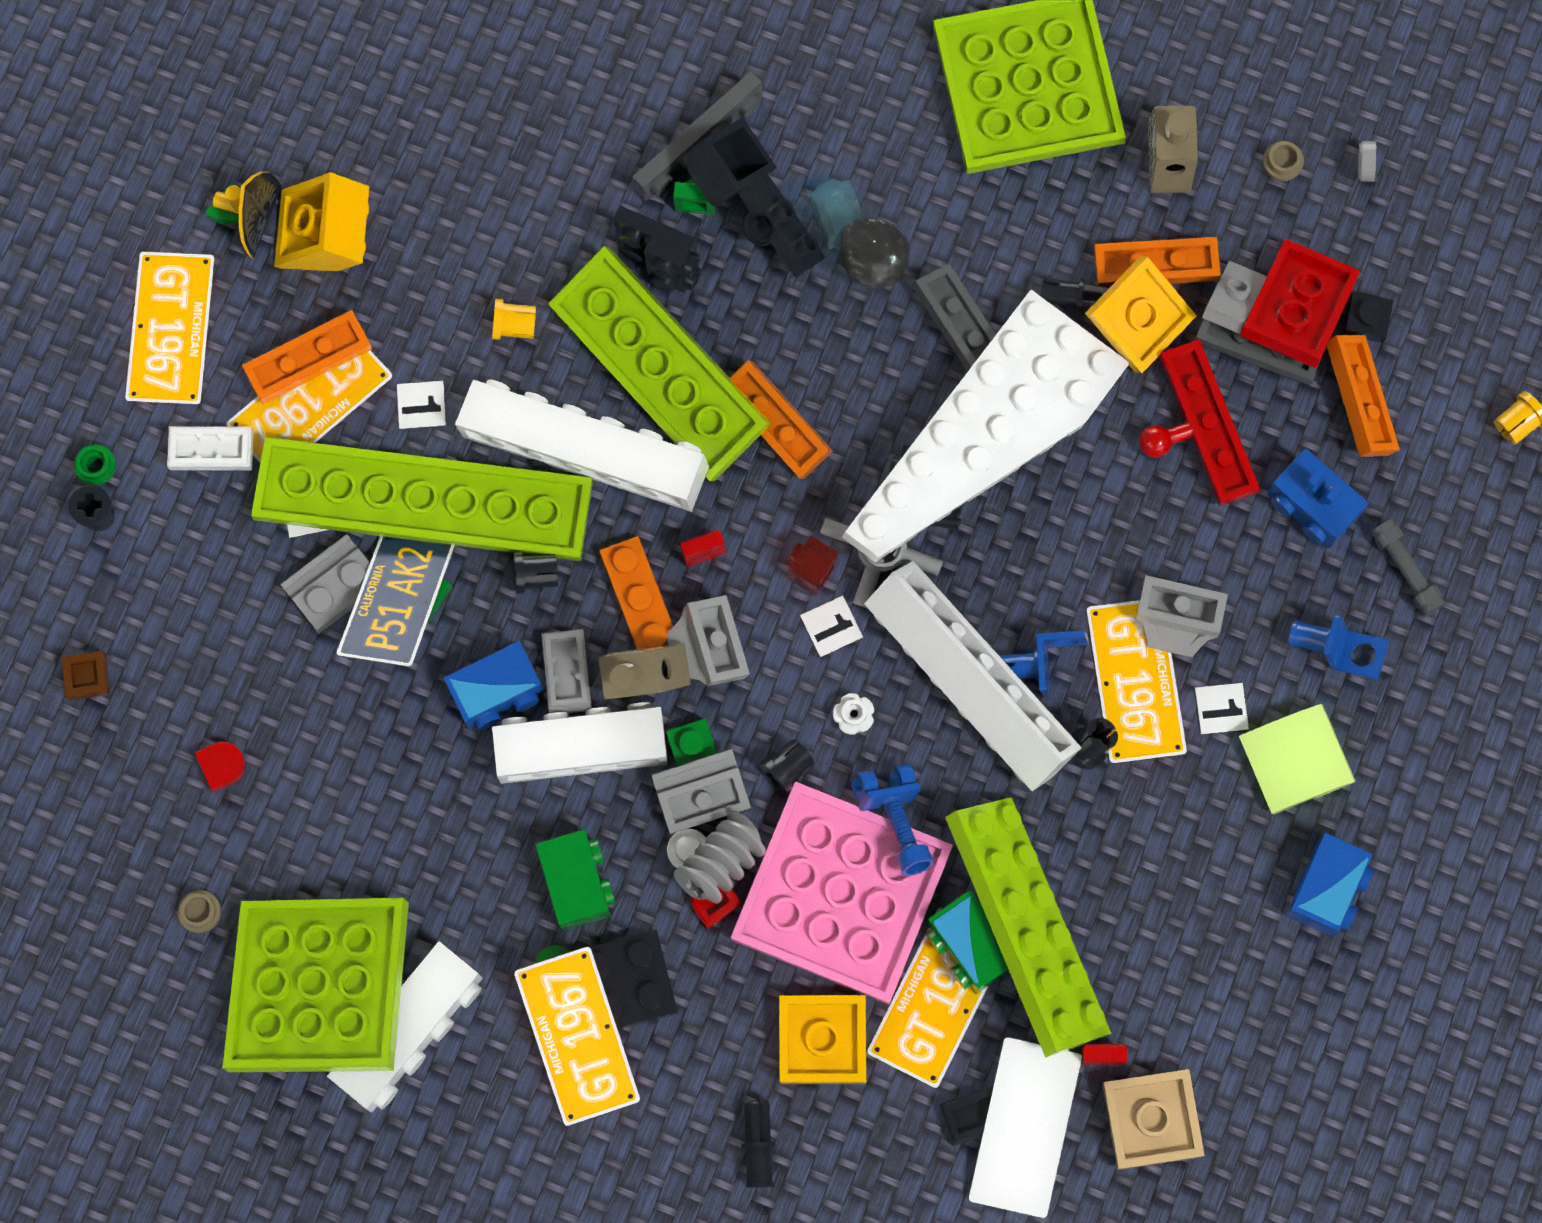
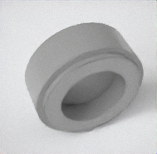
M1361 141L1358 151V180L1360 182H1375L1376 141Z

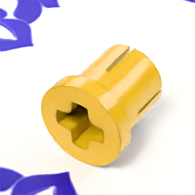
M495 298L492 339L500 340L501 336L533 339L536 306L503 303L504 299Z
M1527 391L1521 392L1516 397L1517 402L1493 421L1499 432L1505 429L1500 434L1512 445H1516L1537 427L1542 428V405Z

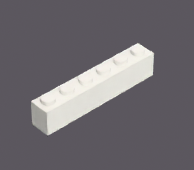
M476 380L472 381L455 423L463 438L531 460L536 459L549 464V466L580 476L592 477V480L691 512L709 468L705 455L701 453L702 450L691 443L679 441L677 445L662 441L663 437L651 430L640 429L639 433L625 429L623 423L610 417L602 416L601 420L588 417L585 411L573 405L563 404L562 408L550 405L546 398L536 393L525 392L523 396L510 392V388L507 385L495 380H487L486 384Z
M914 561L892 572L864 603L874 614L877 622L893 635L901 644L904 652L918 663L929 676L931 682L941 689L957 707L961 716L969 720L985 738L988 746L1003 758L1011 767L1015 776L1025 783L1031 791H1034L1050 780L1082 748Z

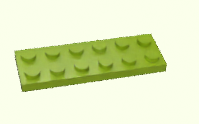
M604 246L548 303L676 445L679 441H684L702 450L701 453L705 455L709 465L705 476L709 481H715L772 424L609 247Z
M1012 797L957 810L946 816L948 826L1045 1058L1100 1040L1112 1034Z

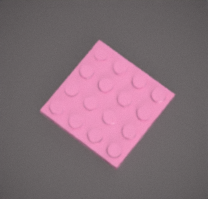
M795 782L730 939L889 1005L953 845L912 829L917 844L928 846L934 864L920 874L903 876L896 860L897 855L902 852L890 819L868 810L860 811L858 806Z

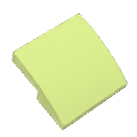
M1323 704L1291 714L1239 736L1271 814L1280 813L1312 798L1322 797L1356 782Z

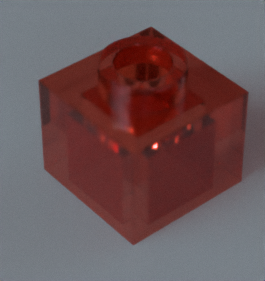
M813 536L809 537L805 545L797 543L786 561V564L790 566L788 569V580L817 597L839 563V552Z

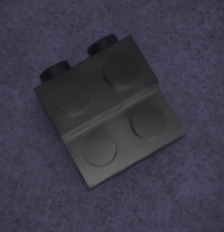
M620 206L613 221L617 245L621 249V253L636 262H643L645 259L648 278L659 289L666 292H673L675 289L684 294L687 289L693 291L702 268L698 267L700 254L697 253L696 238Z

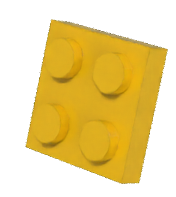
M1139 256L1085 313L1121 357L1129 362V366L1136 373H1143L1197 316L1147 256Z
M866 995L779 996L780 1084H866Z

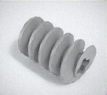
M736 811L730 812L727 815V820H723L716 827V832L710 833L706 837L705 843H701L695 849L694 855L687 857L684 860L683 866H679L674 871L677 884L695 899H707L712 903H719L722 900V894L719 889L729 892L733 888L730 878L739 881L744 877V871L741 866L747 869L752 868L755 865L752 855L761 858L766 853L757 828L741 813Z

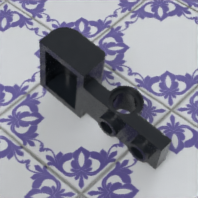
M744 118L703 139L688 152L686 158L688 172L712 206H719L732 197L739 195L750 211L743 222L746 237L758 246H766L772 243L795 278L825 259L816 239L807 232L796 216L793 205L783 197L769 176L777 167ZM766 218L770 221L772 227L768 224Z

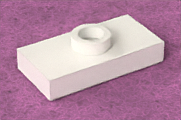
M169 427L167 467L169 470H252L254 430L252 427Z

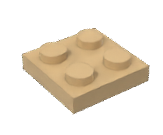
M1189 1069L1102 1083L1117 1170L1205 1156Z

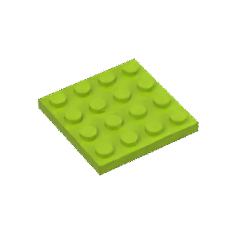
M1036 0L933 20V30L966 174L1125 143L1126 136L1093 0Z
M404 898L241 901L222 1068L227 1072L394 1071L409 902Z

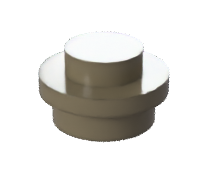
M1279 141L1271 144L1263 156L1265 172L1271 178L1278 181L1294 179L1299 175L1304 164L1301 150L1295 144L1288 141Z
M203 890L188 893L181 900L178 907L180 923L193 933H205L212 930L218 924L221 917V905L218 899L211 893Z

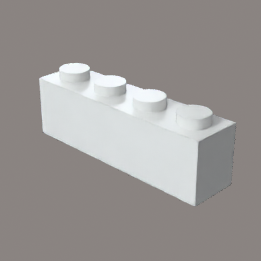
M641 702L628 705V711L612 713L608 707H598L586 710V716L569 717L567 712H555L544 715L543 721L527 722L525 717L503 719L502 725L492 726L497 777L500 783L503 784L668 764L661 707L653 708L652 703Z
M438 942L401 986L394 1071H333L327 1077L368 1111L373 1112L377 1106L381 1110L384 1109L397 1094L398 1089L395 1087V1084L406 1072L409 1076L412 1075L426 1058L423 1050L432 1039L439 1042L451 1029L454 1021L450 1018L460 1005L467 1008L476 999L482 989L478 984L483 978L446 946Z

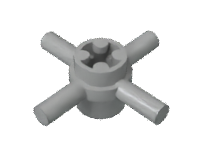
M825 518L820 534L850 544L842 538L849 526ZM907 543L892 551L891 555L888 554L877 562H874L856 548L858 558L866 567L853 603L867 608L864 603L874 593L881 572L893 570L901 563L907 565L914 561L922 571L938 576L943 560L908 548Z

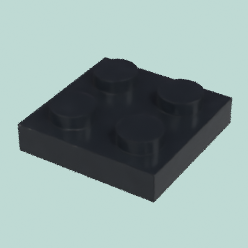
M657 929L589 947L592 951L617 1030L678 1014Z

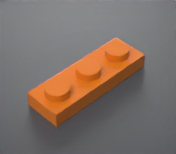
M1217 237L1095 244L1093 249L1096 285L1101 287H1111L1139 256H1147L1170 284L1219 281L1221 276Z
M350 310L243 364L242 367L263 405L372 350V347L353 310Z
M1366 335L1334 336L1329 340L1327 349L1359 456H1389L1399 451L1400 448Z
M748 360L730 377L737 387L772 423L761 436L800 479H805L833 452L829 445L753 361Z
M636 536L599 550L636 649L666 646L667 632L673 628V624L639 537Z

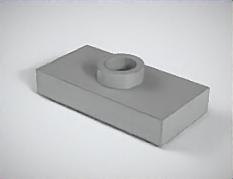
M1229 261L1202 318L1241 334L1267 276Z
M583 629L543 633L542 643L549 713H577L592 709Z

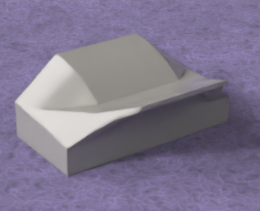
M1146 575L1136 619L1143 625L1148 647L1186 657H1193L1208 640L1219 636L1228 594Z
M727 595L687 603L680 620L667 632L666 642L667 645L685 643L690 679L700 680L707 686L745 679L750 673Z

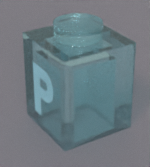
M849 179L838 182V180L826 181L820 184L815 189L816 191L811 192V209L828 249L866 236L867 222Z

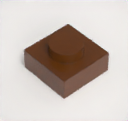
M104 651L61 657L66 699L72 701L111 695L107 654Z

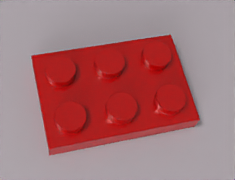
M1284 239L1240 336L1317 369L1360 270Z

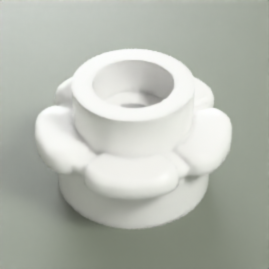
M855 693L847 694L841 698L840 704L835 705L833 719L839 724L840 730L846 734L854 735L859 732H865L873 724L872 714L874 713V707L866 697L860 698ZM855 710L858 712V716L853 718L850 716V712Z

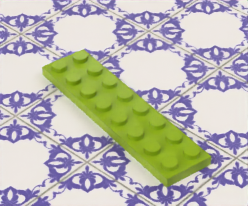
M265 437L251 517L255 521L451 544L510 553L522 552V554L526 555L555 554L558 559L581 561L593 480L592 477Z

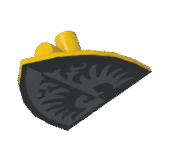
M260 171L248 178L241 185V189L236 185H231L226 189L225 193L217 191L213 198L214 207L239 214L241 242L246 253L253 259L282 187L278 179L269 172Z

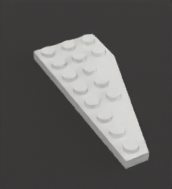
M1030 290L854 519L842 538L874 562L882 559L914 538L931 524L940 521L954 509L977 497L1018 470L1023 464L1049 450L1066 436H1070L1081 429L1127 368L1129 362L1033 290Z

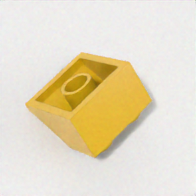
M330 172L283 189L281 191L274 267L280 269L341 271L362 264L366 250L365 230L366 219L369 213V186Z

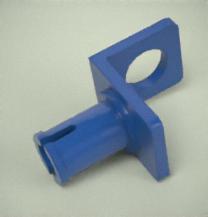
M1338 615L1334 616L1330 629L1295 620L1289 634V645L1291 647H1300L1324 653L1332 670L1374 680L1380 677L1389 646L1387 639L1348 631L1342 616ZM1369 645L1375 650V659L1371 664L1358 666L1352 662L1351 655L1357 646Z
M1085 631L1036 634L1037 649H1034V653L998 655L1019 679L1036 678L1043 697H1050L1048 648L1089 645V638Z

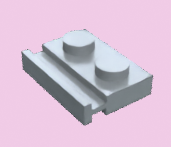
M346 534L280 585L320 634L353 609L370 562Z
M732 749L651 774L670 834L727 816L732 811L740 812L751 808Z

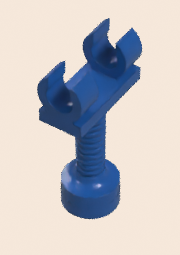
M911 765L893 766L895 772L889 773L888 776L890 788L878 789V781L873 771L857 772L858 779L851 780V787L855 798L859 800L858 806L860 811L885 807L902 852L896 857L902 875H917L932 867L934 860L927 845L917 844L902 804L913 802L921 790L919 783H916L915 773Z

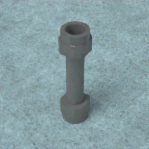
M1390 519L1373 529L1371 534L1375 538V543L1380 551L1387 549L1416 596L1412 601L1424 617L1443 607L1446 602L1442 598V593L1436 585L1430 587L1401 541L1404 534L1399 526Z

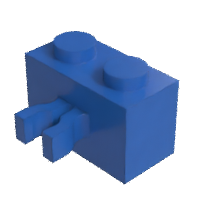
M1306 448L1273 482L1267 493L1272 498L1270 500L1271 504L1279 513L1286 517H1290V515L1303 525L1302 531L1311 541L1318 545L1323 543L1329 549L1361 516L1369 504Z

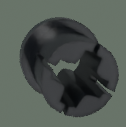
M86 485L77 489L70 498L69 512L72 518L81 526L98 532V530L104 531L108 529L114 522L115 513L111 499L102 488L95 485ZM98 503L101 508L94 511L93 517H89L87 513L93 512L94 505Z
M513 552L516 594H525V589L558 587L555 554L523 556L522 552Z
M1095 718L1084 728L1076 729L1071 736L1082 748L1070 760L1082 769L1091 770L1097 768L1106 759L1107 752L1118 741V733L1115 731V726L1105 718Z
M792 739L770 759L764 758L759 762L758 767L774 789L782 795H787L793 788L792 784L815 763L806 748L795 739Z

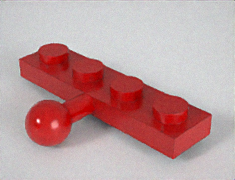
M1200 339L1162 352L1159 358L1185 423L1168 429L1159 425L1145 428L1139 437L1141 451L1148 457L1160 458L1169 452L1172 444L1192 438L1219 507L1257 494L1260 487Z

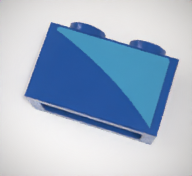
M520 641L444 677L447 687L469 730L475 727L479 731L490 728L501 721L500 715L514 708L516 712L529 709L539 702V696L545 694Z
M1324 833L1315 846L1285 916L1330 937L1335 936L1341 928L1348 930L1357 911V907L1351 905L1357 889L1364 892L1374 872V868L1368 866L1373 854Z

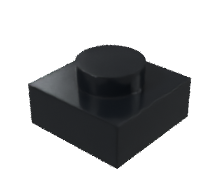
M1353 291L1343 335H1366L1367 340L1384 343L1387 338L1394 300Z

